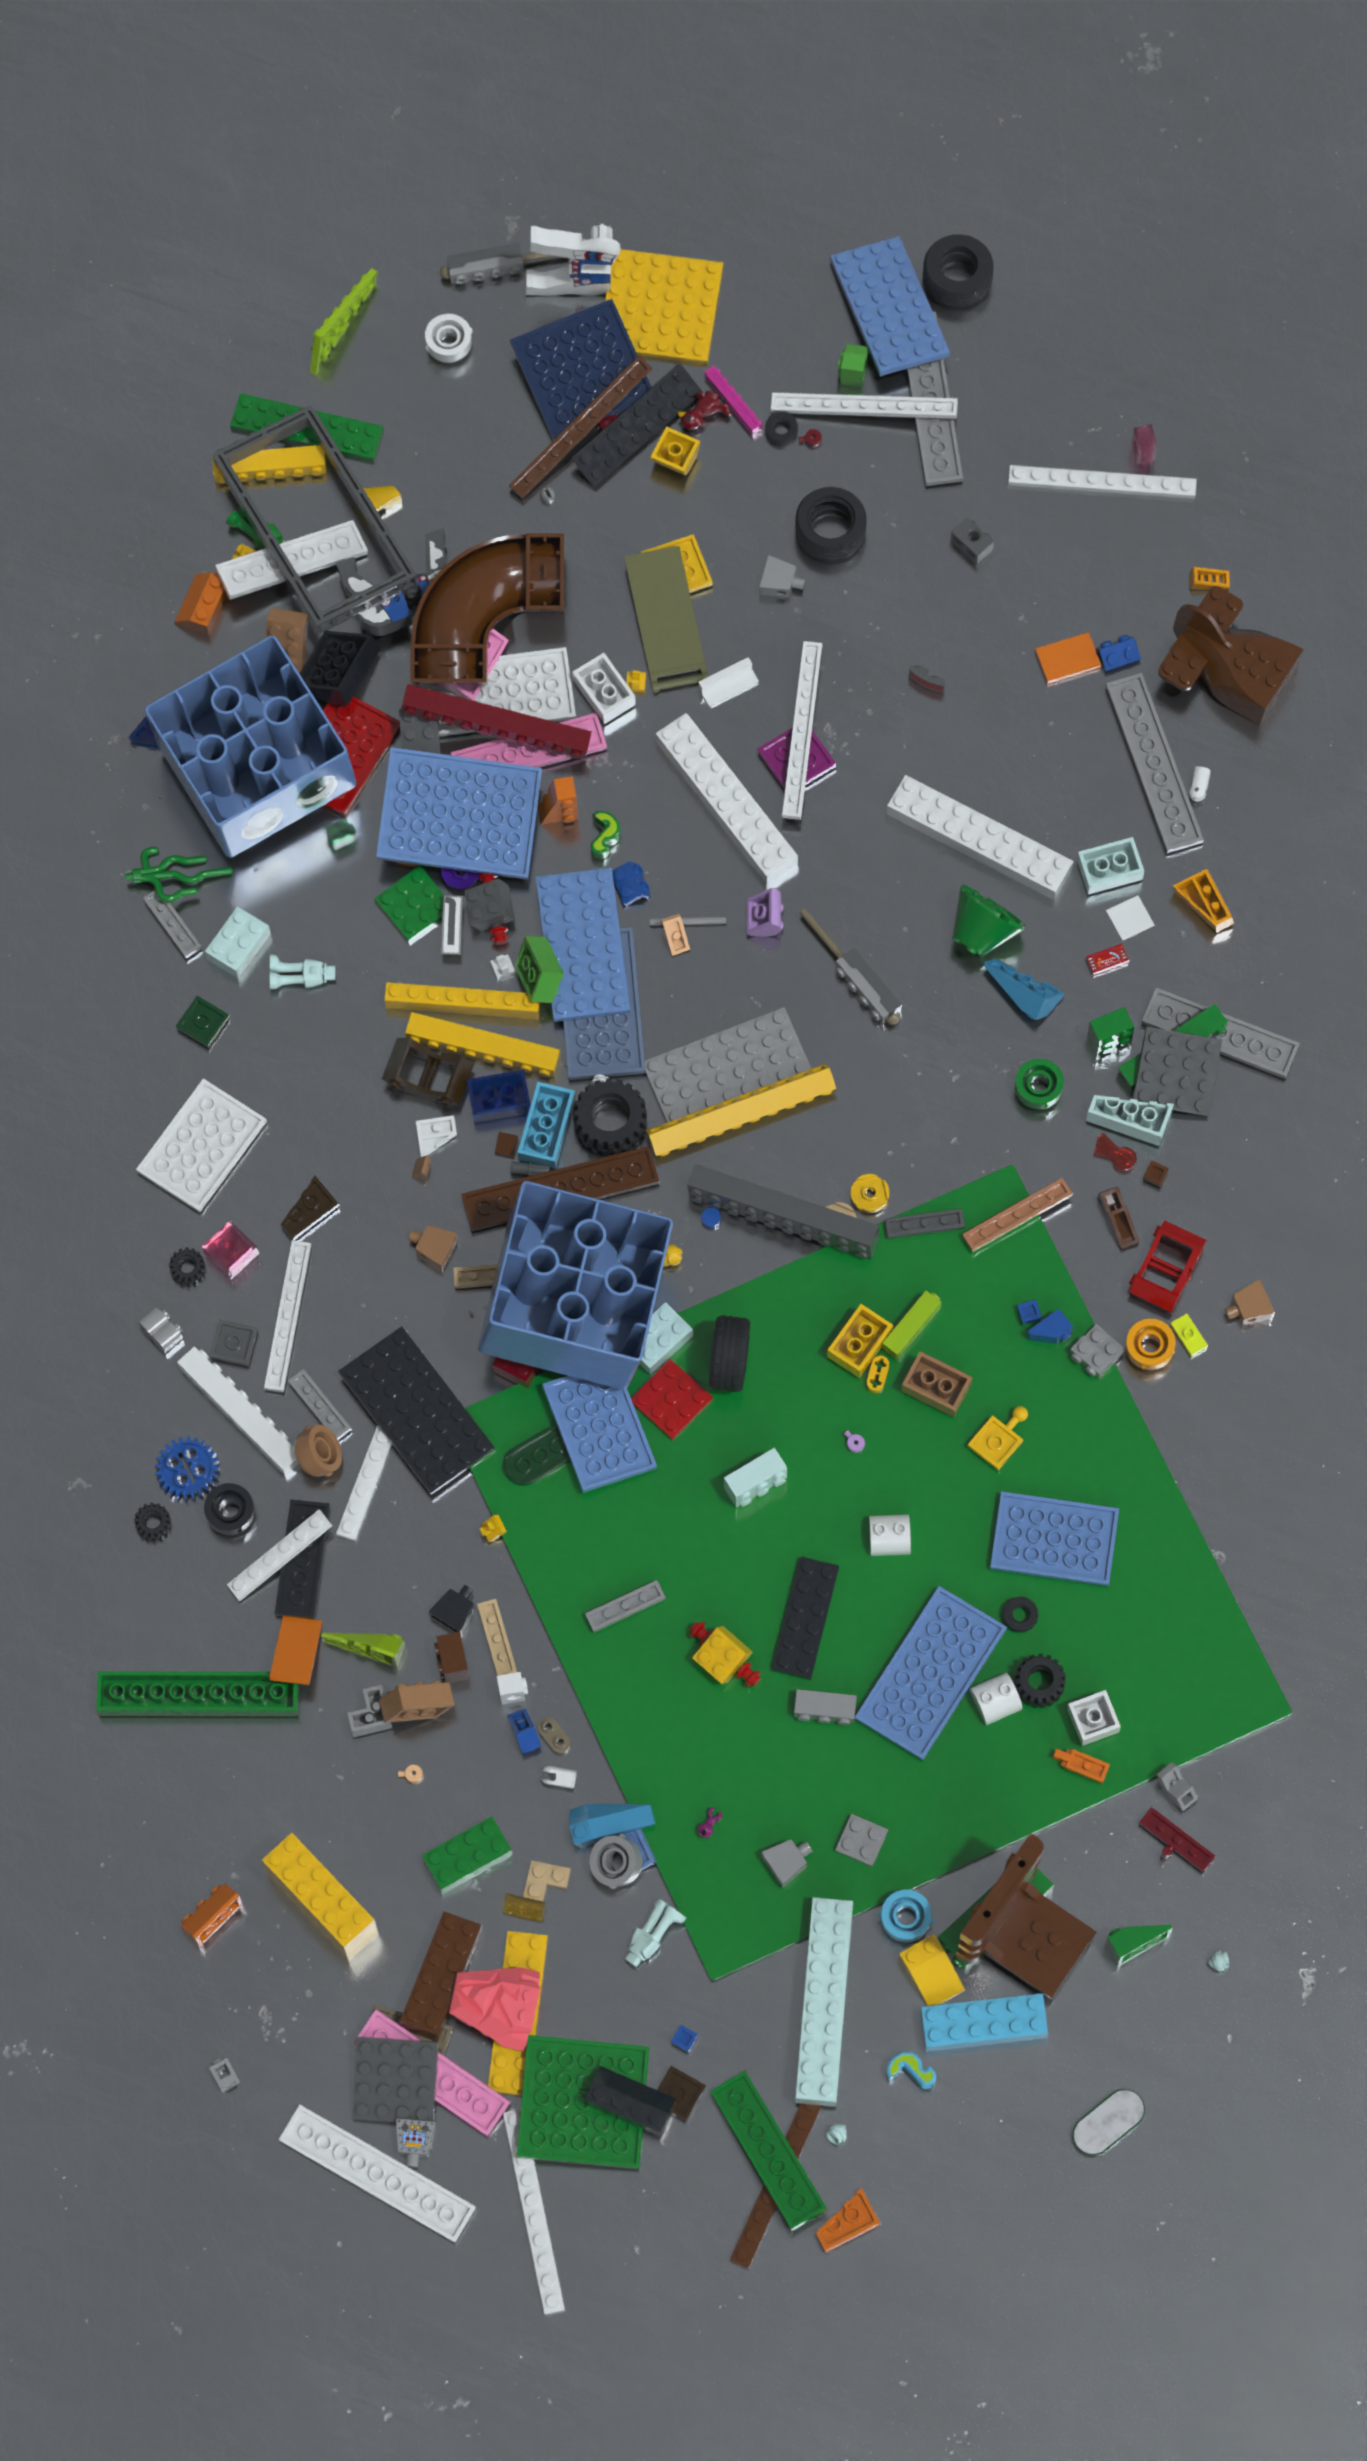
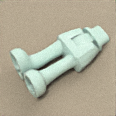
M270 954V990L289 984H304L305 988H311L327 983V980H335V966H327V963L312 959H305L304 962L284 963L279 960L277 955ZM303 972V975H280L278 973Z
M657 1898L646 1924L642 1929H635L630 1941V1947L628 1948L630 1952L625 1959L637 1967L641 1960L645 1961L660 1947L659 1942L667 1928L673 1922L682 1924L686 1917L660 1898ZM661 1918L655 1930L652 1932V1934H650L658 1920Z

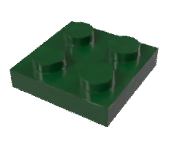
M196 996L176 1024V1029L204 1046L209 1047L229 1019V1014L201 997Z

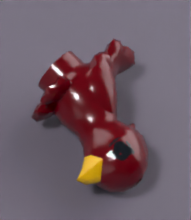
M698 391L696 393L698 401L695 407L687 412H678L681 424L687 430H694L703 426V423L706 421L702 417L710 416L716 412L724 413L727 416L731 415L728 404H721L718 401L719 396L711 391H706L705 394Z

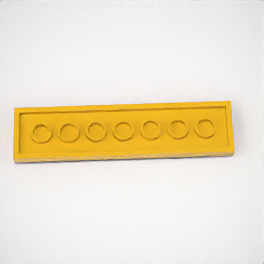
M507 1931L503 1969L522 1967L540 1972V1992L532 2030L528 2034L536 2036L548 1935ZM494 2040L488 2086L500 2094L522 2096L526 2045L524 2051L521 2052L504 2048Z

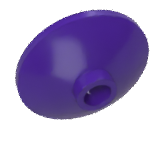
M442 868L441 870L445 883L455 889L471 887L477 881L480 874L462 871L464 875L459 876L458 872L461 870Z

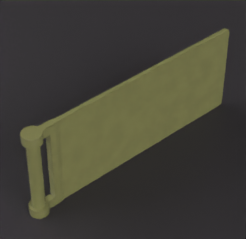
M674 546L625 556V564L653 693H658L659 690L699 683V681L707 678L708 672L680 547ZM701 670L700 675L657 682V678Z

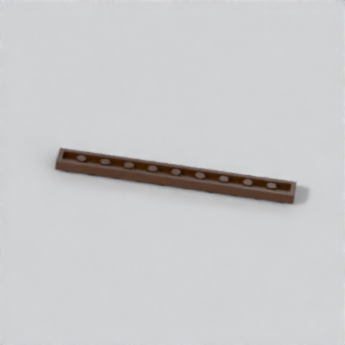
M639 355L509 484V487L523 499L653 368Z
M800 2104L785 2138L798 2159L823 2105ZM765 2184L730 2258L731 2262L746 2269H749L777 2207Z

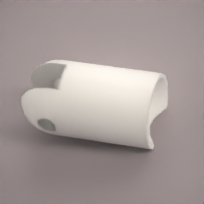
M1195 767L1192 786L1189 789V794L1193 801H1202L1206 796L1211 772L1208 768Z
M546 1766L542 1769L544 1772L553 1773V1779L540 1778L544 1784L574 1789L576 1770Z

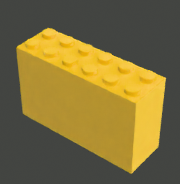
M293 1833L289 1834L262 1859L267 1876L349 1962L379 1935L375 1920Z

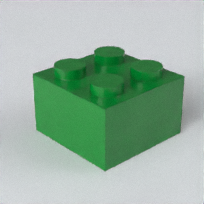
M1122 1007L1090 1021L1087 1035L1097 1055L1100 1053L1107 1054L1114 1047L1119 1045L1122 1047L1129 1044L1133 1038L1135 1026L1126 1008Z

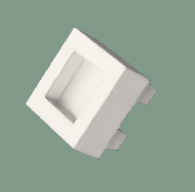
M508 954L497 956L496 959L490 961L497 980L515 974V969Z

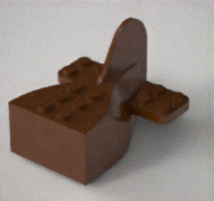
M1213 586L1209 589L1198 607L1186 604L1182 605L1178 610L1173 625V631L1177 640L1161 663L1158 675L1161 679L1182 691L1190 690L1201 675L1211 693L1221 703L1260 726L1298 667L1304 649L1261 631L1230 629L1243 608V602L1240 598L1223 588Z

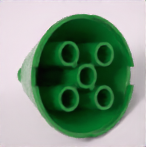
M962 884L960 887L952 939L959 944L966 945V949L971 953L983 957V955L1024 931L1027 927L1025 924L1022 926V921L989 897L986 900L977 890Z

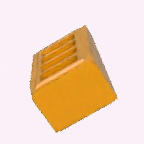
M1193 567L1189 572L1190 589L1209 590L1213 586H1219L1223 589L1230 588L1229 571ZM1219 576H1222V583H1219Z

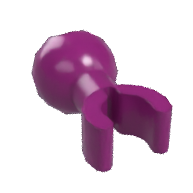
M713 1807L709 1809L707 1821L701 1823L697 1828V1832L702 1838H709L713 1833L712 1826L722 1818V1812L712 1818Z

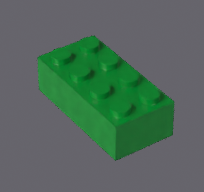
M491 1816L422 1855V1859L443 1895L513 1856V1853L496 1821Z

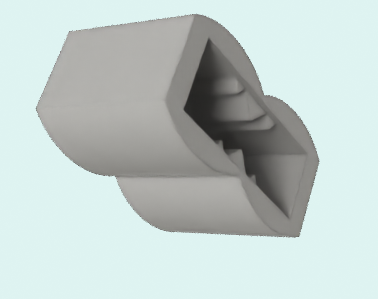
M155 1307L139 1321V1326L166 1353L183 1339L181 1334L183 1330L177 1323L172 1324L168 1320L170 1316L164 1309L159 1310Z

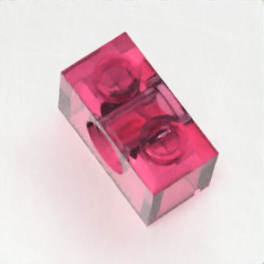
M1152 424L1133 429L1131 445L1137 464H1149L1155 461L1157 441Z

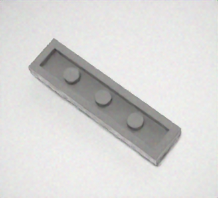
M155 890L143 898L146 905L186 959L202 949L170 902L161 901L157 897Z
M304 1369L288 1380V1383L320 1423L329 1428L337 1440L352 1430Z
M656 1580L585 1613V1616L595 1633L665 1600L666 1597Z

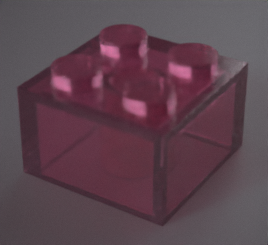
M231 1221L202 1246L204 1254L230 1280L259 1255L257 1246Z

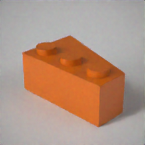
M573 776L554 779L547 789L548 793L542 796V802H538L537 805L540 825L557 822L570 823L578 819Z

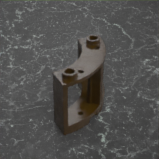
M397 1038L382 1080L387 1082L388 1086L392 1089H400L414 1096L440 1103L445 1107L459 1105L474 1063L462 1055L441 1052V1055L429 1052V1047L411 1038ZM407 1053L427 1061L418 1086L399 1077ZM437 1065L453 1069L445 1092L429 1089Z

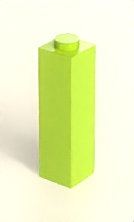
M925 1291L884 1340L882 1349L898 1360L940 1310L941 1299L935 1293Z

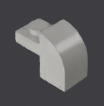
M1173 1762L1157 1774L1160 1780L1158 1783L1162 1790L1182 1811L1198 1799L1193 1787L1182 1778L1177 1766Z

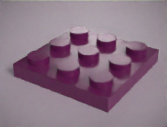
M793 727L757 748V752L784 790L786 788ZM813 730L805 785L836 767V762Z

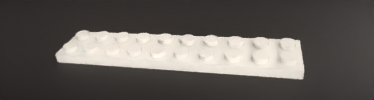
M302 2105L298 2106L279 2138L281 2143L453 2243H456L476 2209V2206Z

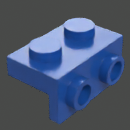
M1128 634L1119 636L1118 640L1111 642V640L1100 643L1099 647H1096V651L1100 654L1104 671L1141 659L1135 638Z
M628 861L612 870L613 879L623 905L628 906L642 897L646 899L651 897L649 893L650 887L644 880L643 869L639 864Z

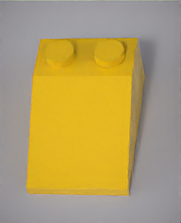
M935 1934L899 1953V1960L927 2006L940 2005L965 1990Z

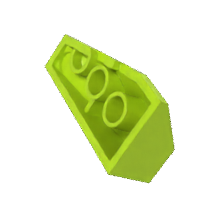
M322 1633L321 1635L323 1642L397 1667L405 1647L402 1637L396 1634H391L390 1636L387 1634Z

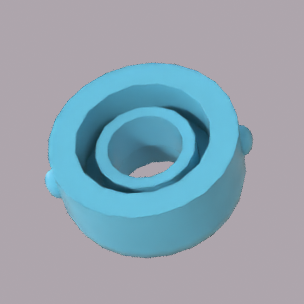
M900 1890L891 1894L884 1902L882 1911L878 1913L885 1932L894 1940L903 1943L914 1942L922 1938L927 1933L930 1925L934 1923L929 1902L922 1894L913 1890ZM903 1908L913 1910L916 1914V1920L910 1925L901 1924L897 1919L899 1910Z

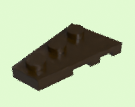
M314 1175L307 1189L303 1191L298 1202L292 1207L281 1223V1227L292 1240H295L339 1207V1203Z

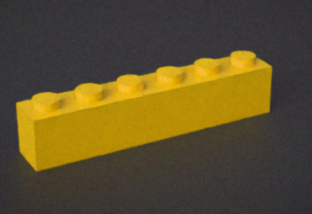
M320 445L261 450L231 465L241 482L252 479H282L287 476L302 477L303 475L311 474L319 476L326 473L325 452ZM212 456L215 483L225 484L226 482L215 466Z

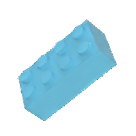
M537 1082L517 1152L518 1160L528 1163L530 1161L532 1164L546 1165L549 1168L556 1169L576 1099L575 1090Z

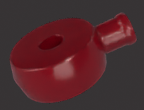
M810 429L806 432L805 436H799V443L806 442L811 447L818 446L822 441V435L817 429Z

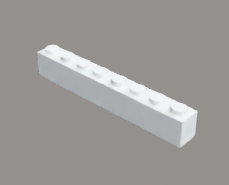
M194 1346L177 1362L178 1367L286 1476L298 1465L294 1454V1444L291 1445L287 1441L289 1438L282 1430L278 1432L274 1428L275 1424L269 1417L264 1418L261 1415V1409L255 1403L251 1404L247 1400L248 1396L244 1391H238L234 1387L235 1383L229 1376L225 1378L221 1374L222 1370L215 1362L211 1364L207 1360L209 1357L202 1349L198 1350Z

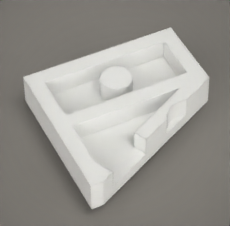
M454 1115L416 1121L421 1157L428 1156L457 1136Z

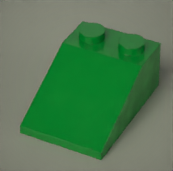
M1171 1925L1124 1927L1121 1930L1118 1927L1108 1933L1109 1936L1105 1946L1117 1966L1168 1938L1173 1928Z

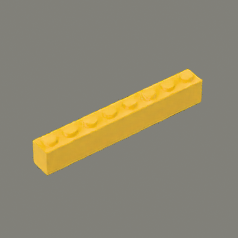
M386 982L385 1006L387 1009L539 1020L541 1002H531L527 993Z
M411 1012L405 1032L406 1038H411L418 1043L425 1044L431 1049L441 1048L445 1049L448 1053H461L471 1059L477 1057L487 1063L496 1062L506 1068H520L521 1071L526 1073L536 1072L546 1078L549 1076L555 1077L561 1057L560 1049Z

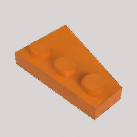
M862 2188L816 2232V2236L825 2253L880 2225V2221Z

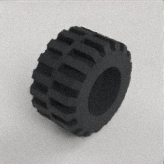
M1034 1654L1030 1656V1659L1025 1658L1023 1660V1663L1018 1666L1015 1676V1686L1021 1701L1024 1699L1025 1704L1028 1706L1033 1704L1034 1708H1037V1705L1041 1706V1708H1046V1705L1049 1704L1051 1706L1054 1704V1701L1060 1699L1064 1691L1066 1676L1065 1672L1063 1673L1062 1665H1058V1660H1052L1050 1655L1043 1657V1654H1039L1038 1657H1035ZM1035 1672H1044L1051 1678L1052 1684L1048 1689L1036 1690L1029 1684V1676Z

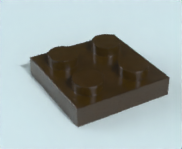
M670 2066L657 2090L676 2098L670 2113L687 2122L707 2086Z

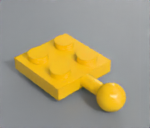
M1018 1406L1013 1410V1417L1006 1425L992 1415L968 1443L967 1447L998 1471L1023 1442V1439L1012 1431L1018 1422L1025 1421L1028 1417V1411L1023 1406Z

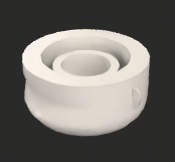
M439 315L433 318L426 327L425 349L440 362H457L463 359L471 348L473 329L458 315ZM447 336L457 338L454 343L449 345L440 341Z

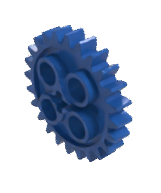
M190 1436L187 1437L186 1441L179 1437V1443L172 1440V1446L165 1444L167 1450H160L162 1457H156L157 1462L160 1464L155 1465V1469L160 1470L155 1475L156 1477H161L158 1483L164 1484L162 1486L163 1490L169 1489L168 1493L170 1496L175 1492L177 1499L182 1494L185 1500H187L188 1495L195 1499V1493L202 1497L203 1489L209 1492L208 1485L214 1486L212 1479H218L217 1474L214 1472L219 1471V1467L214 1466L219 1461L218 1459H213L216 1453L210 1452L212 1450L211 1446L205 1447L206 1443L204 1440L199 1444L198 1437L192 1442ZM189 1452L197 1453L192 1459L186 1457ZM179 1453L183 1455L187 1466L190 1467L191 1473L196 1480L195 1483L191 1481L187 1470L184 1469V1465L178 1456ZM172 1461L179 1462L178 1466L174 1468L169 1467V1464ZM200 1468L205 1469L203 1475L195 1474L196 1470ZM182 1477L188 1479L185 1484H179L178 1480Z

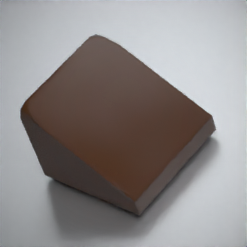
M499 1132L495 1154L514 1158L518 1136Z

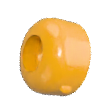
M1150 1318L1143 1319L1134 1324L1129 1330L1126 1339V1353L1132 1363L1142 1370H1157L1164 1367L1172 1359L1175 1353V1335L1172 1329L1163 1321ZM1145 1339H1153L1159 1343L1160 1347L1155 1352H1147L1142 1348L1141 1342Z

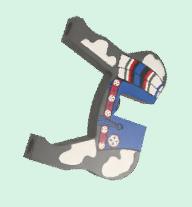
M443 528L425 534L427 572L417 574L418 585L358 614L359 622L366 632L375 636H383L413 625L408 606L409 608H416L419 605L431 581L447 564L444 550L446 537ZM354 557L336 563L347 597L350 598L374 586L357 573Z

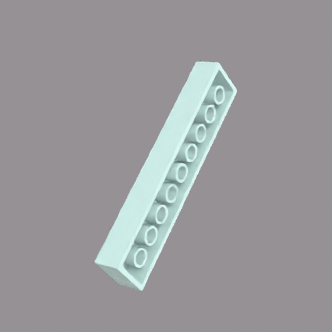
M813 1898L795 2103L836 2107L853 1901Z

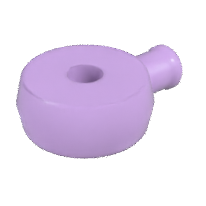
M849 1430L844 1433L848 1438L847 1447L851 1452L858 1453L864 1449L865 1440L861 1435H852Z

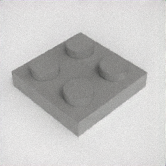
M851 1814L835 1852L873 1867L888 1829Z

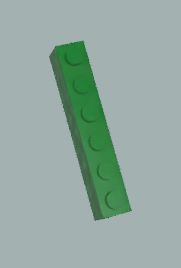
M1214 1004L1174 1031L1211 1038L1215 1034L1217 1036L1223 1034L1227 1030L1228 1021L1217 1005ZM1141 1053L1118 1067L1119 1073L1131 1090L1135 1087Z

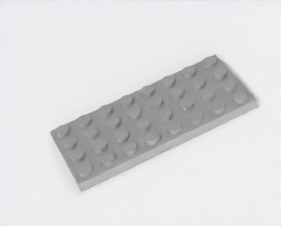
M785 1007L645 1060L646 1076L666 1122L811 1069Z

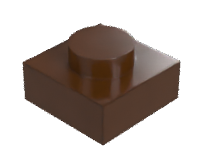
M1151 1160L1143 1180L1161 1187L1169 1168Z

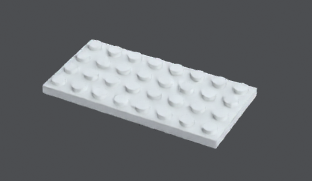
M566 647L500 656L488 675V685L481 687L474 701L553 722L575 719L576 713ZM435 683L419 685L422 688L464 698ZM438 721L440 737L478 732L475 730H463L455 725L447 726Z

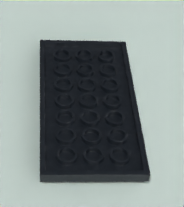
M402 1326L338 1370L340 1376L431 1495L495 1450V1447Z

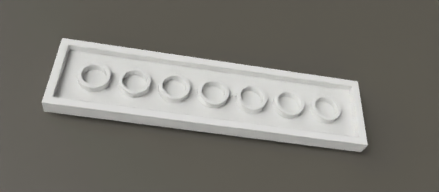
M353 520L279 544L299 577L336 565L337 562L368 554V549ZM267 549L215 565V570L229 599L286 581Z

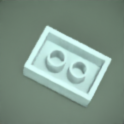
M1133 837L1078 852L1077 863L1088 895L1143 880L1144 868Z
M237 906L205 950L206 959L239 979L270 936L269 925Z
M666 1302L652 1314L645 1349L640 1365L650 1375L693 1337V1329Z
M773 1448L724 1477V1489L736 1508L739 1506L744 1507L752 1502V1498L765 1495L769 1491L768 1489L774 1485L775 1487L782 1485L787 1478V1466L776 1449Z

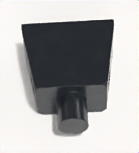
M464 1585L459 1593L449 1589L429 1610V1616L453 1632L460 1631L462 1636L474 1610V1603L469 1600L474 1592L473 1589L467 1585Z

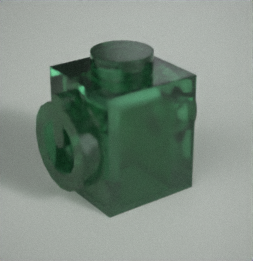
M346 818L325 828L326 835L334 851L355 842L354 834H356V830L352 823H348Z

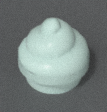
M1216 1951L1207 1964L1217 1971H1224L1225 1968H1229L1228 1955L1226 1952Z
M843 2124L831 2125L827 2130V2139L834 2145L843 2143L847 2138L846 2126Z

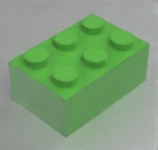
M525 936L514 965L531 1002L552 1003L555 995L558 993L559 983L564 976L563 969H561L547 937Z

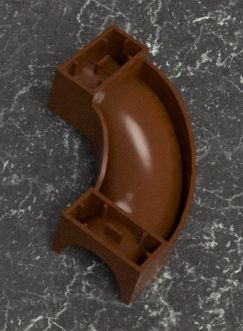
M526 533L494 538L467 549L446 564L427 587L414 617L410 644L411 684L465 683L488 685V641L492 630L501 620L510 615L523 612H564V533Z

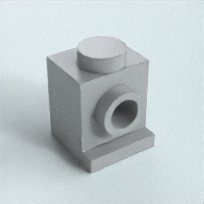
M219 2058L212 2062V2066L209 2069L222 2092L240 2083L227 2058ZM226 2071L228 2075L224 2078L221 2077V2072Z

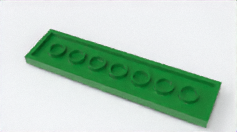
M240 393L230 429L246 433L258 432L267 425L274 424L282 420L283 417L298 412L303 407ZM315 410L342 455L374 462L383 433L382 425ZM309 427L281 440L303 446L320 445Z
M742 2071L710 2091L792 2231L828 2210L746 2071Z

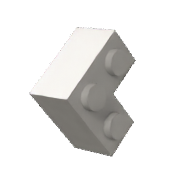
M382 1685L363 1689L367 1708L347 1713L353 1738L392 1728L391 1722L384 1723L379 1700L385 1696Z

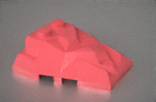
M522 1967L459 1972L456 1974L448 2013L468 2026H473L481 2031V2034L484 2036H489L498 2042V2045L523 2052L528 2034L531 2033L540 1992V1972Z

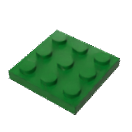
M418 866L374 898L378 906L409 943L443 918L444 894L421 866Z

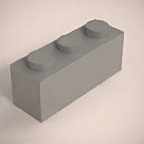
M797 1689L794 1717L798 1718L799 1721L807 1722L810 1719L818 1720L819 1723L828 1724L830 1721L838 1722L839 1725L848 1726L850 1723L854 1724L857 1696Z

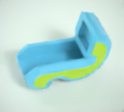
M902 2051L889 2061L886 2073L888 2081H891L905 2069L922 2089H929L934 2086L936 2081L934 2069L928 2066L926 2070H923L922 2061L917 2054L911 2051Z

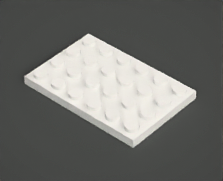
M202 1079L137 1167L136 1172L200 1213L266 1124L267 1119L207 1080Z

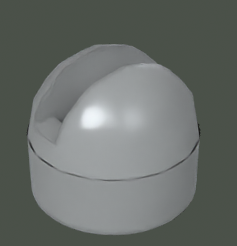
M550 487L543 488L540 492L541 501L547 504L553 502L555 499L554 490Z

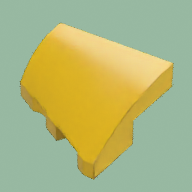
M392 485L363 488L377 511L382 509L388 510L402 502L401 494Z

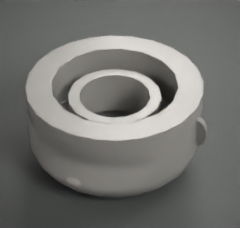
M620 1834L619 1836H607L600 1839L591 1850L589 1864L593 1876L600 1883L615 1889L617 1886L621 1887L630 1884L638 1877L642 1869L643 1858L637 1844L624 1834ZM619 1852L623 1857V1865L616 1871L612 1865V1859L614 1854Z

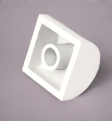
M909 1514L869 1516L871 1556L911 1554Z
M1007 1673L969 1688L985 1725L1022 1710V1703L1018 1692Z

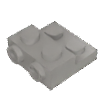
M1096 1324L1070 1349V1354L1073 1361L1077 1364L1081 1363L1086 1367L1085 1370L1089 1375L1100 1379L1124 1354L1126 1349Z

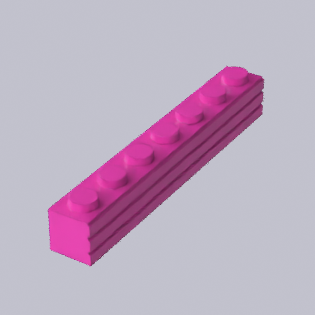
M713 365L704 371V377L725 403L728 404L752 436L761 431V420L757 419L754 411L750 410L748 404L742 401L740 394L735 392L732 385H729L727 378L721 375L720 370Z

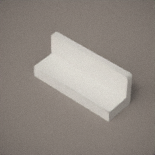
M748 657L699 681V691L707 705L712 707L758 684L759 680L752 670V662Z

